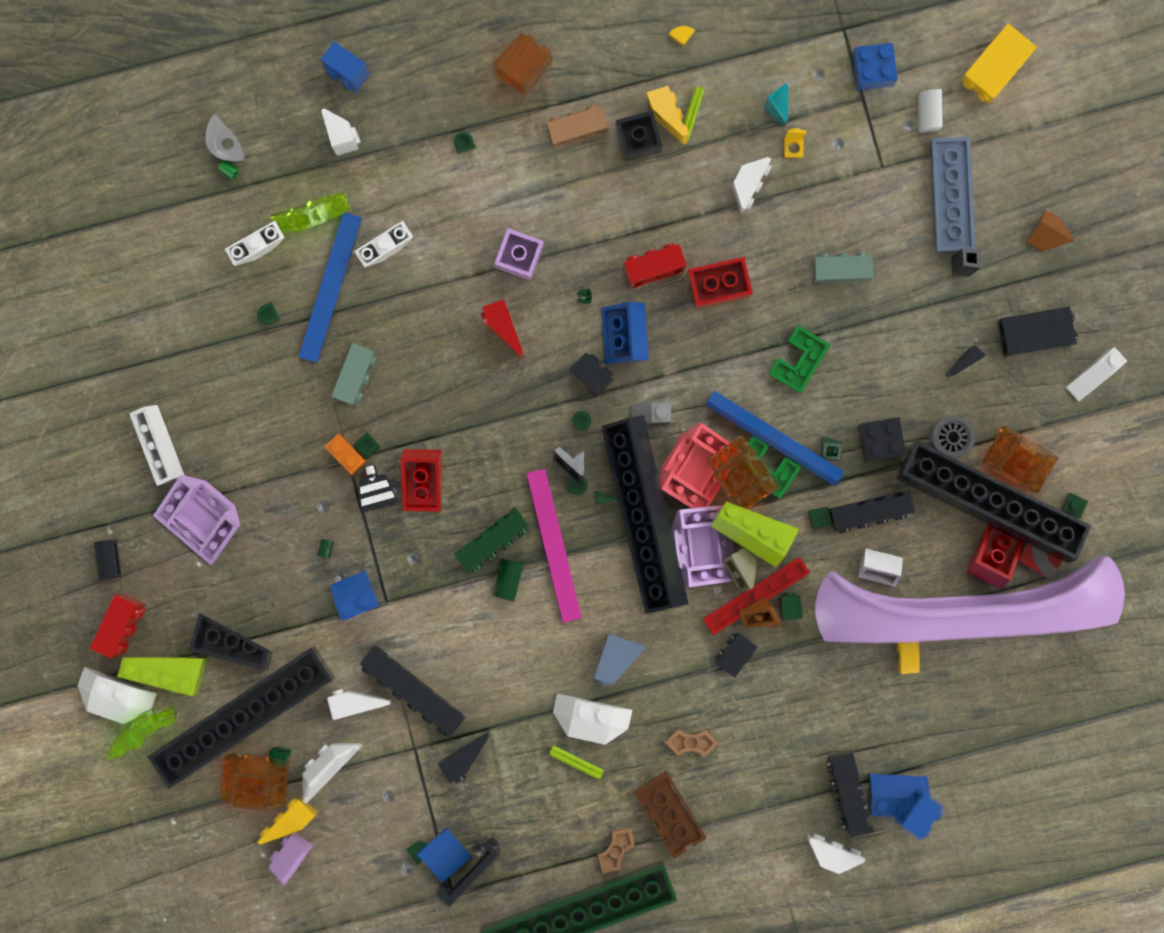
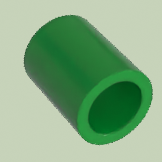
M223 160L218 166V171L230 180H234L240 171L227 160Z

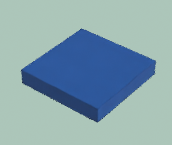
M447 827L417 852L420 859L442 883L472 857L470 852Z

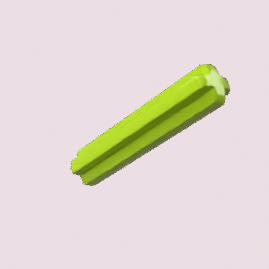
M697 86L694 88L683 125H687L689 131L687 142L689 141L704 94V89Z
M553 746L550 750L549 755L596 779H600L603 775V769L556 746Z

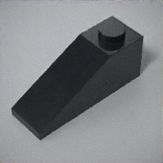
M489 731L438 763L450 784L452 782L458 784L466 778L465 774L469 771L490 736Z

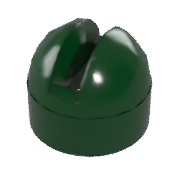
M581 289L577 292L576 295H579L577 301L579 303L590 304L592 302V292L590 289Z

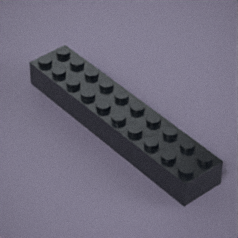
M644 415L629 417L601 426L645 614L688 605Z
M918 440L910 446L896 477L897 480L1067 563L1078 560L1091 525Z
M311 647L149 755L148 759L169 790L336 678L316 647Z

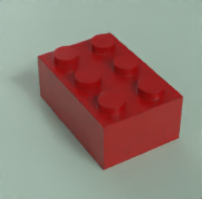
M674 243L664 245V249L658 251L651 249L646 251L643 256L633 255L626 258L627 261H624L623 270L630 290L683 273L687 265L680 244L674 245Z
M745 257L691 268L687 271L695 310L750 298L753 295Z
M127 594L114 595L89 649L109 658L124 655L129 648L128 641L130 637H133L138 627L136 624L138 620L142 619L146 609L144 607L146 603Z

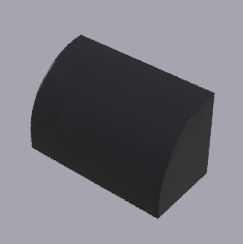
M117 539L94 542L98 581L122 578Z

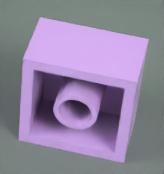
M508 228L494 263L495 268L531 281L544 247V241Z

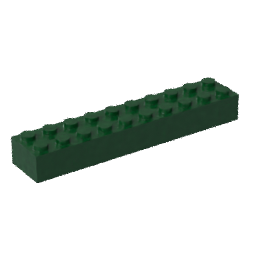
M661 860L481 926L479 932L593 933L678 901L665 864Z

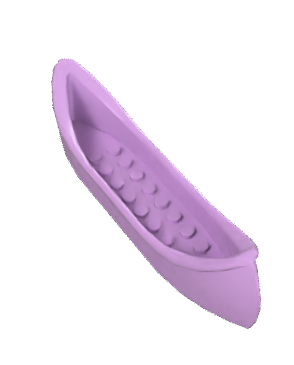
M1104 555L1097 556L1086 565L1052 583L1030 590L1005 594L922 599L895 598L872 593L845 580L836 572H829L823 579L817 593L815 616L824 641L915 642L1045 634L1117 624L1123 610L1125 591L1123 580L1116 564L1110 557Z

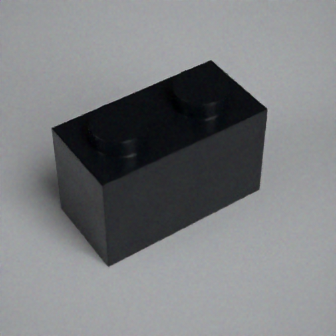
M586 352L570 368V371L598 397L613 382V373L607 367L602 368L598 364L600 361L592 353L589 355Z
M738 632L736 635L731 634L726 641L727 647L724 650L720 649L715 656V664L734 678L758 648Z

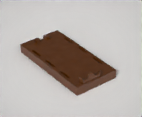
M667 771L633 791L674 859L686 852L685 847L691 843L693 846H696L707 839ZM670 785H673V787H674V789L676 790L677 794H675V792L673 791V789H672V787H671ZM643 802L646 804L649 811L646 810L645 806L643 805ZM681 802H683V804L685 805V807H686V809H687L686 811H685L684 807L682 806ZM691 818L694 820V822H695V824L697 825V827H695V825L693 824ZM653 819H655V821H656V823L658 824L659 828H657V826L655 825ZM663 836H665V838L667 839V841H668V843H669L668 845H667L666 841L664 840Z

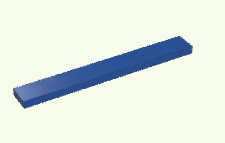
M343 212L299 358L316 363L319 361L362 217Z
M713 391L705 404L707 407L832 485L836 486L839 483L844 472L843 470L718 392Z

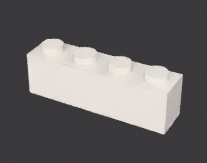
M158 405L146 406L129 413L156 485L171 483L177 480L180 475H184Z

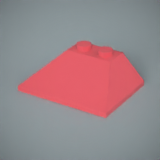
M699 422L680 435L663 463L660 474V489L691 509L709 507L742 450Z

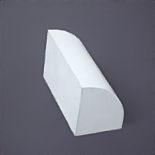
M942 89L928 90L918 95L919 133L938 132L942 128Z
M866 548L861 560L858 577L896 587L902 573L903 558Z

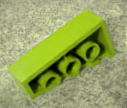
M725 502L711 524L712 528L775 567L786 556L799 531L798 528L729 502Z
M128 656L122 658L117 677L195 696L198 695L208 657Z

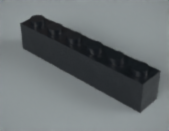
M374 645L361 661V670L368 676H371V674L377 678L376 682L383 688L389 687L393 691L391 694L398 700L404 699L408 703L406 706L413 712L419 711L423 715L422 719L428 724L434 723L438 727L437 731L443 736L449 735L451 737L466 718L464 714L377 645Z

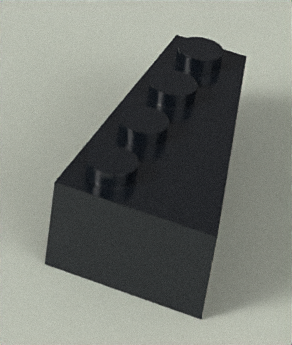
M907 490L829 508L833 531L839 530L841 534L850 532V527L858 526V529L869 527V523L876 522L877 525L888 523L890 518H895V521L906 519V515L915 513L911 492Z
M201 613L198 615L188 650L267 671L273 653Z
M849 750L828 755L829 761H826L828 772H832L833 780H830L833 792L836 791L838 798L835 799L837 811H841L842 818H839L841 829H845V832L851 838L874 833L873 825L870 826L867 818L870 816L866 803L862 802L865 795L861 783H858L860 776L853 752Z

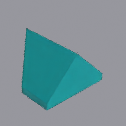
M789 84L782 85L768 96L764 108L781 126H786L788 123Z

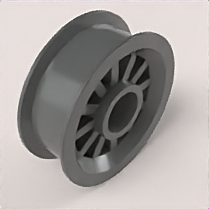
M950 416L935 423L931 429L929 439L932 448L956 459L965 456L972 449L975 442V433L968 421L961 417ZM949 433L955 434L956 441L954 443L949 441Z

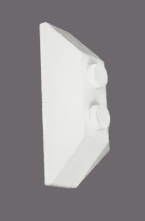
M84 667L78 683L86 711L121 724H125L150 712L157 693L87 667Z
M557 693L553 713L567 736L606 745L628 730L632 710Z
M333 743L329 747L325 745L318 752L320 756L315 761L311 759L304 766L306 771L303 773V802L305 804L309 802L363 745L361 743Z

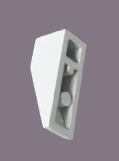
M1115 347L1110 348L1065 388L1079 402L1112 376L1127 360Z
M343 689L331 692L332 696L327 697L333 720L392 703L391 699L352 691L343 692Z

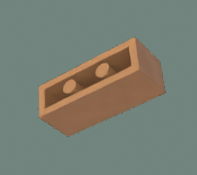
M593 105L587 107L586 111L579 113L578 111H573L563 118L559 116L551 118L550 122H547V130L553 149L608 132L602 107Z

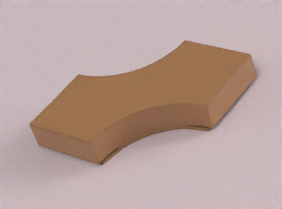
M677 728L664 741L677 756L687 751H695L705 757L719 744L706 729L696 734H687Z
M631 826L612 830V841L609 847L602 853L597 854L602 874L621 870V859L624 853L635 847Z

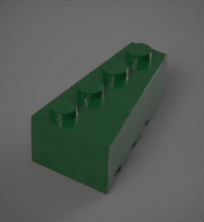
M514 507L510 510V513L502 516L493 526L484 530L477 538H474L454 555L468 573L471 571L475 573L483 567L481 563L486 559L490 562L498 556L497 551L503 547L505 550L513 544L512 539L516 536L521 538L528 533L527 528L530 525L517 508Z

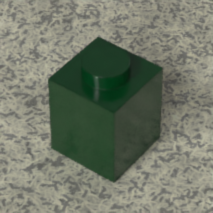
M795 592L783 593L784 596L779 597L781 620L803 619L801 596L795 595Z

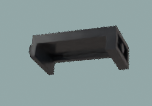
M1070 306L999 319L998 327L1004 358L1076 345L1078 333L1076 329L1074 330L1073 322L1075 317Z
M486 836L482 845L488 851L453 888L445 881L438 886L436 895L449 908L499 856L500 843L494 837L489 838Z

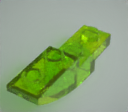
M343 191L308 201L307 205L271 214L270 219L272 222L276 221L282 233L292 230L296 233L327 222L349 211L350 206Z
M174 706L157 714L151 708L129 722L111 743L107 753L108 760L114 757L119 758L131 749L136 750L144 744L146 735L153 734L160 727L172 725L177 716Z

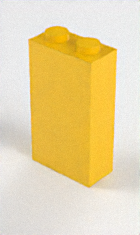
M1008 23L961 78V81L967 89L975 91L979 99L990 104L1035 51L1037 46Z

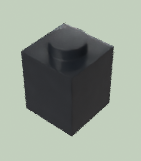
M962 248L951 257L953 275L970 277L981 268L979 250Z

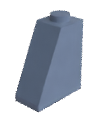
M608 633L594 675V679H597L596 683L603 686H608V683L613 685L645 650L646 646Z

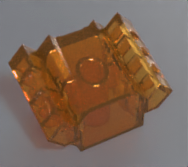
M1003 425L983 461L995 469L997 473L1025 490L1027 488L1032 492L1038 493L1056 464L1058 457L1052 452L1045 450L1041 445L1030 441L1021 433L1015 432L1010 427Z
M742 435L708 458L710 467L715 472L713 475L732 502L735 501L739 507L748 510L779 488L776 480L770 475L769 469L764 466L756 451L750 447L748 440Z
M235 753L225 755L220 798L225 802L232 803V807L267 810L268 806L277 807L285 804L289 761L283 767L271 763L269 757H256L248 754L238 756Z

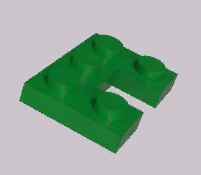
M798 325L789 338L788 343L803 351V354L795 367L778 357L768 375L801 394L831 344Z
M753 435L732 468L778 499H781L801 469V466L785 456L775 472L759 462L769 445Z

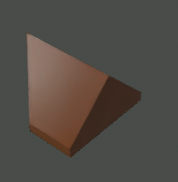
M1044 210L1026 243L1043 252L1074 242V239L1061 218Z
M765 597L739 611L746 628H780V620L773 606Z

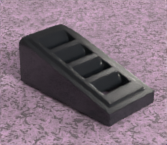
M976 345L970 347L947 371L946 376L952 377L984 358L986 356L985 353Z

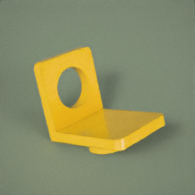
M799 128L787 130L784 136L785 158L803 157V143L806 130ZM791 143H796L799 146L797 153L789 151L788 147Z

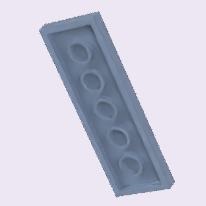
M970 137L932 138L930 141L936 252H958L962 248L976 250Z

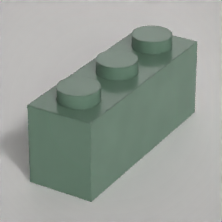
M864 252L856 253V256H848V253H839L835 257H829V254H818V257L813 259V283L871 281L874 278L873 255H867Z
M352 343L331 397L353 406L361 402L363 397L362 388L368 384L370 379L369 370L371 367L374 368L377 361L374 351Z

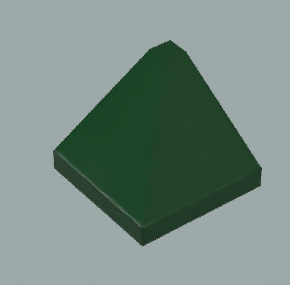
M822 437L821 457L823 459L841 460L842 441Z
M594 491L597 504L615 501V497L600 491Z

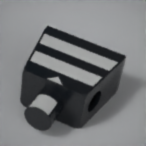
M375 465L364 468L367 479L359 481L362 512L365 513L398 504L399 500L386 474L378 476Z

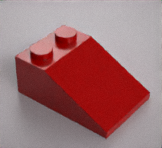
M502 299L483 306L484 312L480 314L484 325H489L490 330L520 359H523L524 354L505 300Z
M404 449L400 458L403 511L441 512L442 450Z
M987 524L966 572L1001 590L1011 581L1024 541Z

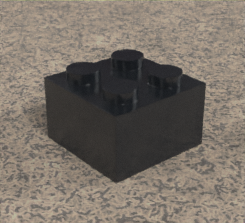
M653 110L615 120V128L625 162L662 152L663 146Z
M900 417L858 425L864 463L906 455Z

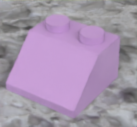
M296 832L291 836L287 835L281 842L283 847L280 852L276 850L270 858L272 863L269 868L282 884H285L291 878L313 847V844Z

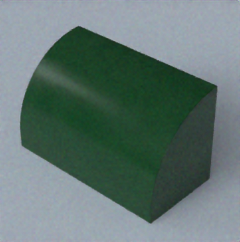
M502 558L492 596L514 602L524 564Z

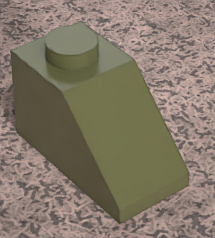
M742 547L722 559L741 593L754 587L757 567L754 553Z

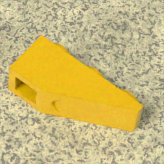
M669 86L647 92V102L650 111L653 110L655 120L682 144H686L689 131L687 125L682 124L681 119H683L681 109L675 105L677 99L674 91L671 92Z
M303 797L298 800L294 798L286 806L289 810L285 814L281 812L273 820L275 824L271 828L267 826L259 834L262 838L258 843L261 845L302 830L318 812L308 802L305 804Z

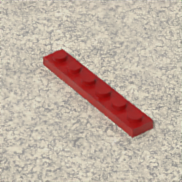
M798 557L754 585L752 589L743 592L704 617L703 621L712 635H715L740 619L739 611L763 597L768 601L810 574L802 559Z

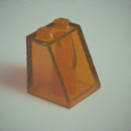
M521 33L495 60L494 70L498 77L526 96L552 62V54L546 46L542 45L541 47L535 43L536 40L532 36Z

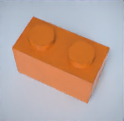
M337 434L325 446L351 475H355L368 463L340 434Z

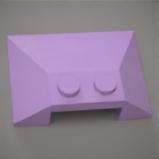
M185 475L179 476L153 515L210 565L215 562L240 526L236 506L207 481Z
M723 505L678 510L671 531L683 582L687 587L734 581L722 561L723 558L734 552L733 540L711 527L712 522Z

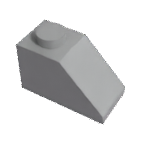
M671 402L631 405L632 417L644 415L646 424L671 423Z

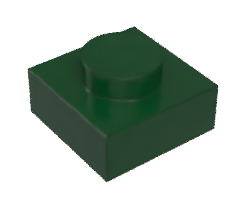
M1068 493L1061 511L1079 519L1088 501Z

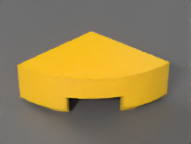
M680 26L673 29L669 36L684 47L694 34L695 29L688 26Z

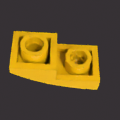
M919 641L897 642V651L899 653L898 671L900 674L919 673Z

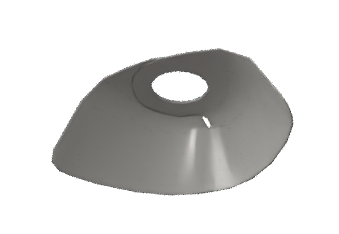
M213 115L208 123L205 136L209 151L215 157L222 160H244V154L237 137L223 124L217 115ZM226 138H230L233 141V147L230 150H225L222 147V141Z

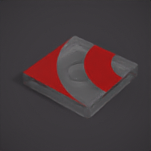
M1026 543L1017 561L1048 580H1052L1063 560Z

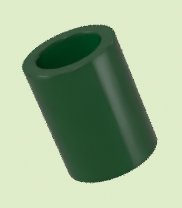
M321 539L317 556L331 558L334 541Z

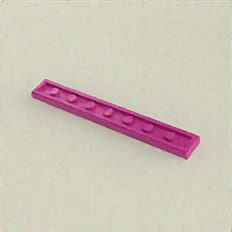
M546 470L529 472L527 477L563 623L580 619L582 617Z

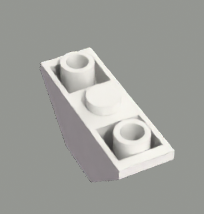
M767 157L742 165L732 185L740 212L744 213L746 208H751L755 200L751 198L754 192H759L763 184L760 181L762 176H767L772 167L769 165L771 158Z
M273 221L227 247L225 251L233 265L237 266L254 261L269 253L285 237L276 221Z
M401 221L354 252L364 268L380 263L400 251L413 236L405 223Z
M818 834L807 836L815 858L822 868L840 874L865 862V858L861 855L862 852L857 849H844L843 844L832 841L831 844Z

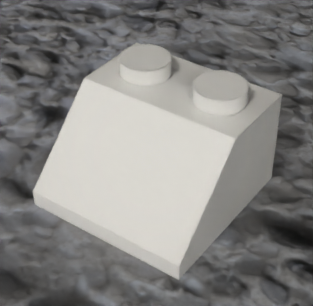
M322 109L331 146L336 155L359 150L358 143H360V139L355 127H351L350 123L326 109Z

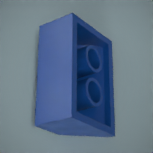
M625 302L601 307L605 364L635 363L649 360L645 303Z
M869 774L868 810L870 815L896 817L916 788L930 797L928 777Z

